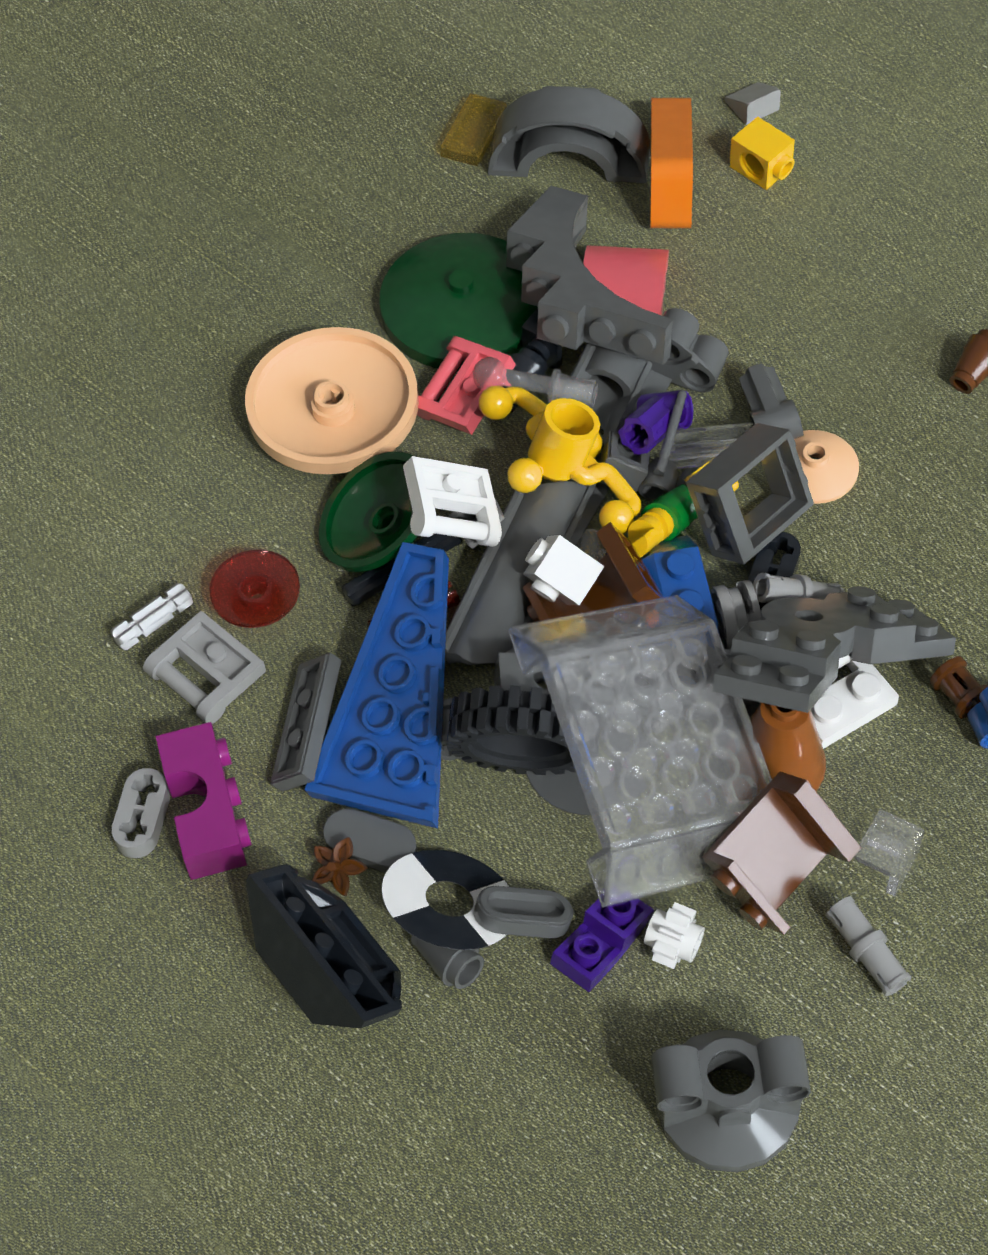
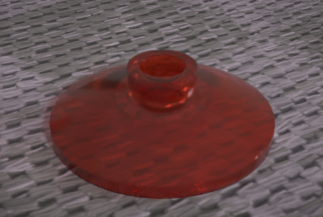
M268 550L244 551L228 558L215 571L210 583V599L218 615L233 625L244 628L268 626L281 620L295 606L300 594L299 576L293 564L278 553ZM256 594H261V595H262L261 597H258V598H251L252 596H254V595H256Z

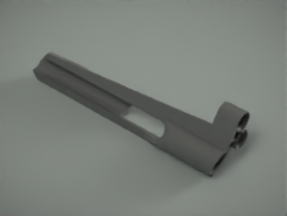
M672 308L664 312V317L673 319L670 357L664 365L586 343L560 398L575 399L593 409L599 417L600 427L604 431L602 449L608 432L613 431L619 434L618 430L624 426L625 419L637 409V402L641 395L666 392L671 383L701 393L710 392L714 389L729 355V350L725 343L713 336L698 335L700 324L695 316L688 311ZM601 450V452L598 454V456L595 458V460H596L598 463H599V460H600V456H601L602 450ZM561 481L540 484L534 491L529 493H520L514 490L503 513L505 519L500 522L502 529L500 541L494 547H486L446 629L445 658L449 665L452 663H463L469 666L494 664L495 666L498 653H506L513 649L524 638L533 622L526 609L531 603L523 589L529 582L531 584L534 583V581L523 575L529 566V563L525 561L527 554L540 538L546 540L547 536L560 535L577 546L610 489L608 486L601 483L584 486L575 481Z

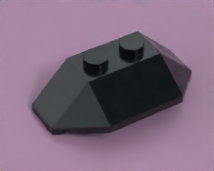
M287 863L248 875L246 888L256 951L312 1024L361 1029L399 1014L402 1009V1001L400 1000L401 971L344 900L318 883L298 876V870Z

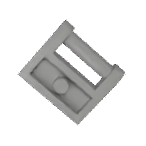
M203 611L197 613L152 652L143 665L145 673L154 680L161 679L196 709V715L203 722H211L212 724L221 718L226 707L266 672L264 661ZM181 657L215 685L216 688L207 695L172 665L173 662Z

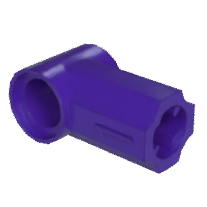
M680 390L641 395L637 402V409L625 419L624 426L618 430L622 445L629 447L634 454H645L659 444L665 437L672 410ZM687 391L677 430L687 429L692 424L694 409L691 397Z

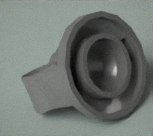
M718 1029L691 1037L682 1045L660 1048L651 1055L656 1093V1112L664 1136L684 1158L708 1170L738 1173L765 1165L786 1148L798 1124L802 1100L811 1094L804 1043L798 1036L780 1035L762 1040L748 1032ZM720 1069L738 1070L750 1076L753 1082L743 1093L730 1095L716 1090L710 1083L707 1075Z

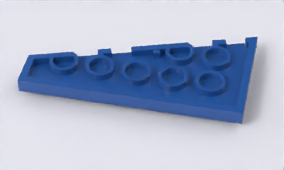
M402 542L322 744L315 779L313 782L307 783L305 791L310 797L438 829L449 558L444 550Z

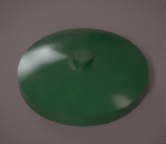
M453 233L428 239L402 254L386 273L379 297L382 323L393 344L408 357L433 368H439L448 354L446 347L453 336L464 338L509 356L517 353L522 348L521 327L538 307L521 302L522 271L506 267L507 241L480 233ZM462 361V363L460 364V366H459V368L457 369V371H459V369H460L461 366L463 365L464 361Z

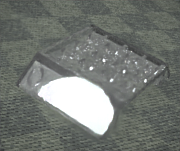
M678 595L512 626L508 631L523 675L537 672L543 673L602 846L599 852L586 860L602 908L711 880V875L714 871L702 856L772 781L761 748L754 735L753 726L743 699L713 692L714 673L728 660L714 620Z

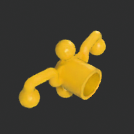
M500 385L487 387L479 397V409L485 417L491 420L503 419L511 412L513 404H517L533 416L526 424V433L532 440L528 450L529 458L517 459L508 468L507 477L512 489L520 493L532 492L541 484L542 477L556 482L573 479L578 484L584 486L594 485L603 480L619 500L609 501L601 508L599 523L603 528L611 522L622 534L626 533L629 526L634 522V518L640 513L641 500L613 465L604 462L598 463L595 460L602 450V437L599 434V417L593 409L583 402L570 398H559L546 404L521 387L504 388Z

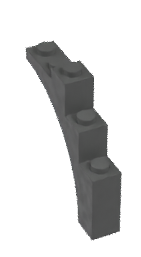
M550 186L507 230L506 267L522 271L521 302L538 307L537 338L577 350L584 341L664 365L670 357L673 319L640 308L617 296L596 280L581 262L575 249L586 232L588 195Z

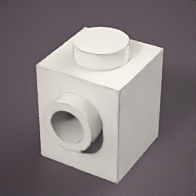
M553 535L547 536L546 540L540 538L532 546L525 559L529 566L523 575L534 581L531 589L548 601L554 602L558 598L567 605H580L604 566L562 536Z

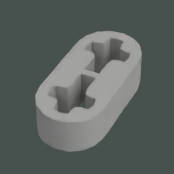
M142 768L134 771L124 784L112 824V836L118 851L126 857H144L151 853L158 843L170 802V791L164 775L158 770ZM149 785H153L156 792H149L145 805L142 806L139 792H145ZM138 820H140L144 834H137L134 841H129L126 833H133Z

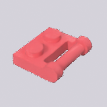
M453 336L446 347L448 354L421 396L418 395L419 406L417 416L425 420L433 419L472 435L484 417L479 409L480 394L487 387L503 386L516 364L511 356L464 338ZM462 361H464L463 365L461 366V368H460L459 371L457 372L456 376L454 377V379H453L452 382L450 383V385H449V387L447 388V390L445 391L444 395L442 396V398L440 399V401L437 402L438 399L440 398L441 394L443 393V391H444L445 388L447 387L448 383L450 382V380H451L452 377L454 376L455 372H456L457 369L459 368L460 364L462 363Z

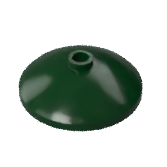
M396 451L376 455L349 472L334 489L321 515L319 542L324 555L337 567L349 572H364L381 567L396 559L402 542L413 544L418 536L412 533L410 527L413 511L403 465L413 455Z

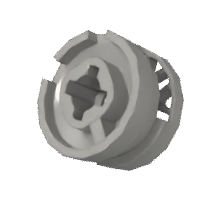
M750 580L739 581L733 588L719 585L711 589V598L715 608L720 643L723 649L732 648V638L748 622L757 621L761 618L758 598Z

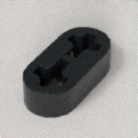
M781 532L756 555L748 578L752 585L760 573H769L770 575L789 578L795 575L799 566L801 549L798 539L792 534ZM778 550H784L786 554L782 556L780 565L773 564V555ZM759 602L760 610H762L763 606L769 602Z

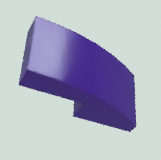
M615 882L585 911L583 923L552 953L550 964L587 992H590L635 941L652 918L654 909Z

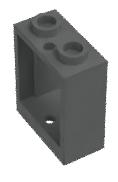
M756 423L686 481L712 556L743 565L814 505L808 487V479L804 474L796 450V443L790 430ZM761 462L772 493L743 517L732 485Z

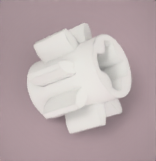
M674 902L672 909L669 908L667 912L660 909L654 912L644 937V944L653 947V961L672 969L675 968L677 962L680 963L681 959L690 963L693 961L705 931V927L695 924L696 910Z

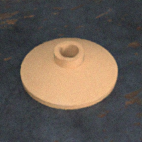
M821 430L803 431L804 436L794 440L804 474L808 479V487L814 504L827 503L841 498L852 489L858 477L859 462L854 449L844 439L833 433Z

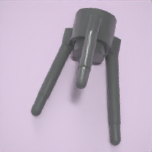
M685 390L678 392L659 457L654 458L651 463H649V451L648 474L638 490L643 498L651 502L681 484L686 485L684 479L697 470L709 452L707 447H702L680 476L677 471V464L669 459L687 396Z

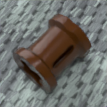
M956 656L942 664L934 672L929 683L935 690H942L956 706L955 713L960 719L967 718L968 712L981 702L979 695L988 685H981L966 669L967 662L964 658Z

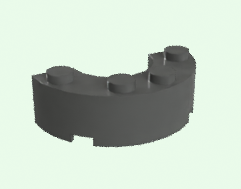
M545 86L512 102L498 118L494 130L488 175L528 177L530 166L537 158L550 152L569 151L583 154L594 160L604 170L607 181L647 183L651 150L650 139L644 124L629 107L617 99L602 93L600 90L591 87Z

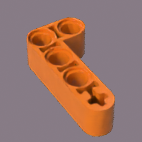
M651 98L650 228H691L693 191L691 98Z

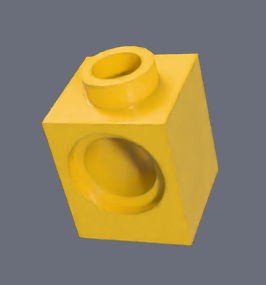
M757 116L731 138L730 167L767 190L779 179H785L792 171L795 162L793 159L795 139Z

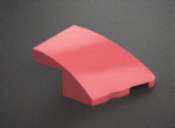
M587 245L583 264L596 280L617 296L642 309L662 315L669 250Z

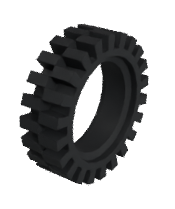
M498 685L489 686L488 692L479 687L472 689V693L463 691L459 693V697L454 696L452 699L446 744L448 751H452L451 754L455 757H462V761L467 763L477 762V766L482 768H488L493 765L495 766V771L506 772L507 769H515V774H526L527 770L534 771L536 775H546L548 770L555 775L565 774V770L577 772L580 771V767L586 769L591 766V763L596 761L600 716L598 710L592 709L590 703H579L580 698L572 695L562 698L563 692L552 690L548 694H543L542 688L531 687V691H521V686L510 685L509 690H503Z

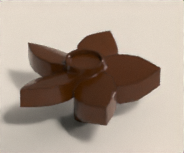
M347 837L335 845L334 849L328 846H314L315 857L324 866L316 871L312 881L323 884L332 880L335 889L341 895L347 896L350 887L348 875H358L368 869L361 861L350 859L353 854L351 838Z

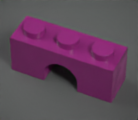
M211 722L156 736L164 776L172 799L189 794H197L206 798L198 809L174 817L183 860L190 879L194 880L247 866L243 848L251 846L252 843L245 817L236 819L233 809L234 806L242 805L235 777L226 779L224 766L232 765L226 738L216 739Z

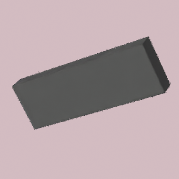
M330 652L298 666L271 778V785L282 792L313 782L315 779L342 661Z

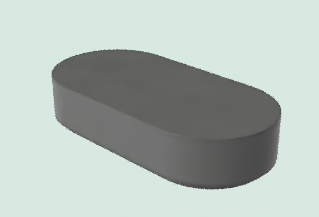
M339 810L326 820L323 828L326 846L334 849L338 842L350 837L353 844V854L350 859L359 860L368 868L386 873L390 866L398 859L417 852L416 840L409 828L359 810Z
M490 886L483 889L478 895L473 911L478 924L490 932L540 938H558L563 936L569 929L574 913L570 902L556 892L505 886Z

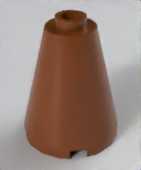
M760 702L735 742L731 753V769L735 784L747 798L754 800L780 771L807 780L817 792L824 780L826 757L811 710L806 713Z

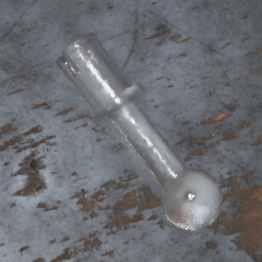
M485 357L479 360L472 372L475 385L483 391L487 387L499 385L521 387L528 391L548 394V403L559 398H570L583 402L593 408L598 394L597 380L561 374L559 369H554L551 377L506 369L505 365L494 357Z

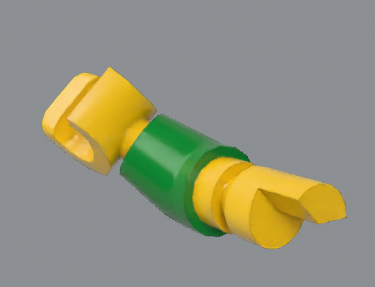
M708 461L702 467H700L687 478H685L684 481L686 482L687 480H689L693 475L700 471L710 461ZM738 481L732 485L734 492L739 487ZM681 484L656 498L642 510L641 516L629 526L628 539L632 542L640 557L646 555L661 541L673 540L698 518L687 486Z

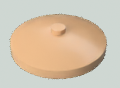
M347 327L315 329L283 341L269 351L257 364L249 378L245 393L248 423L260 447L281 464L295 470L313 474L351 472L364 461L376 455L393 452L411 431L419 406L416 376L405 355L392 343L376 334Z

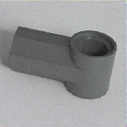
M762 363L749 367L746 373L739 378V382L750 410L752 427L756 423L789 429L794 439L803 437V428L796 406L792 399L787 400L774 367H767Z

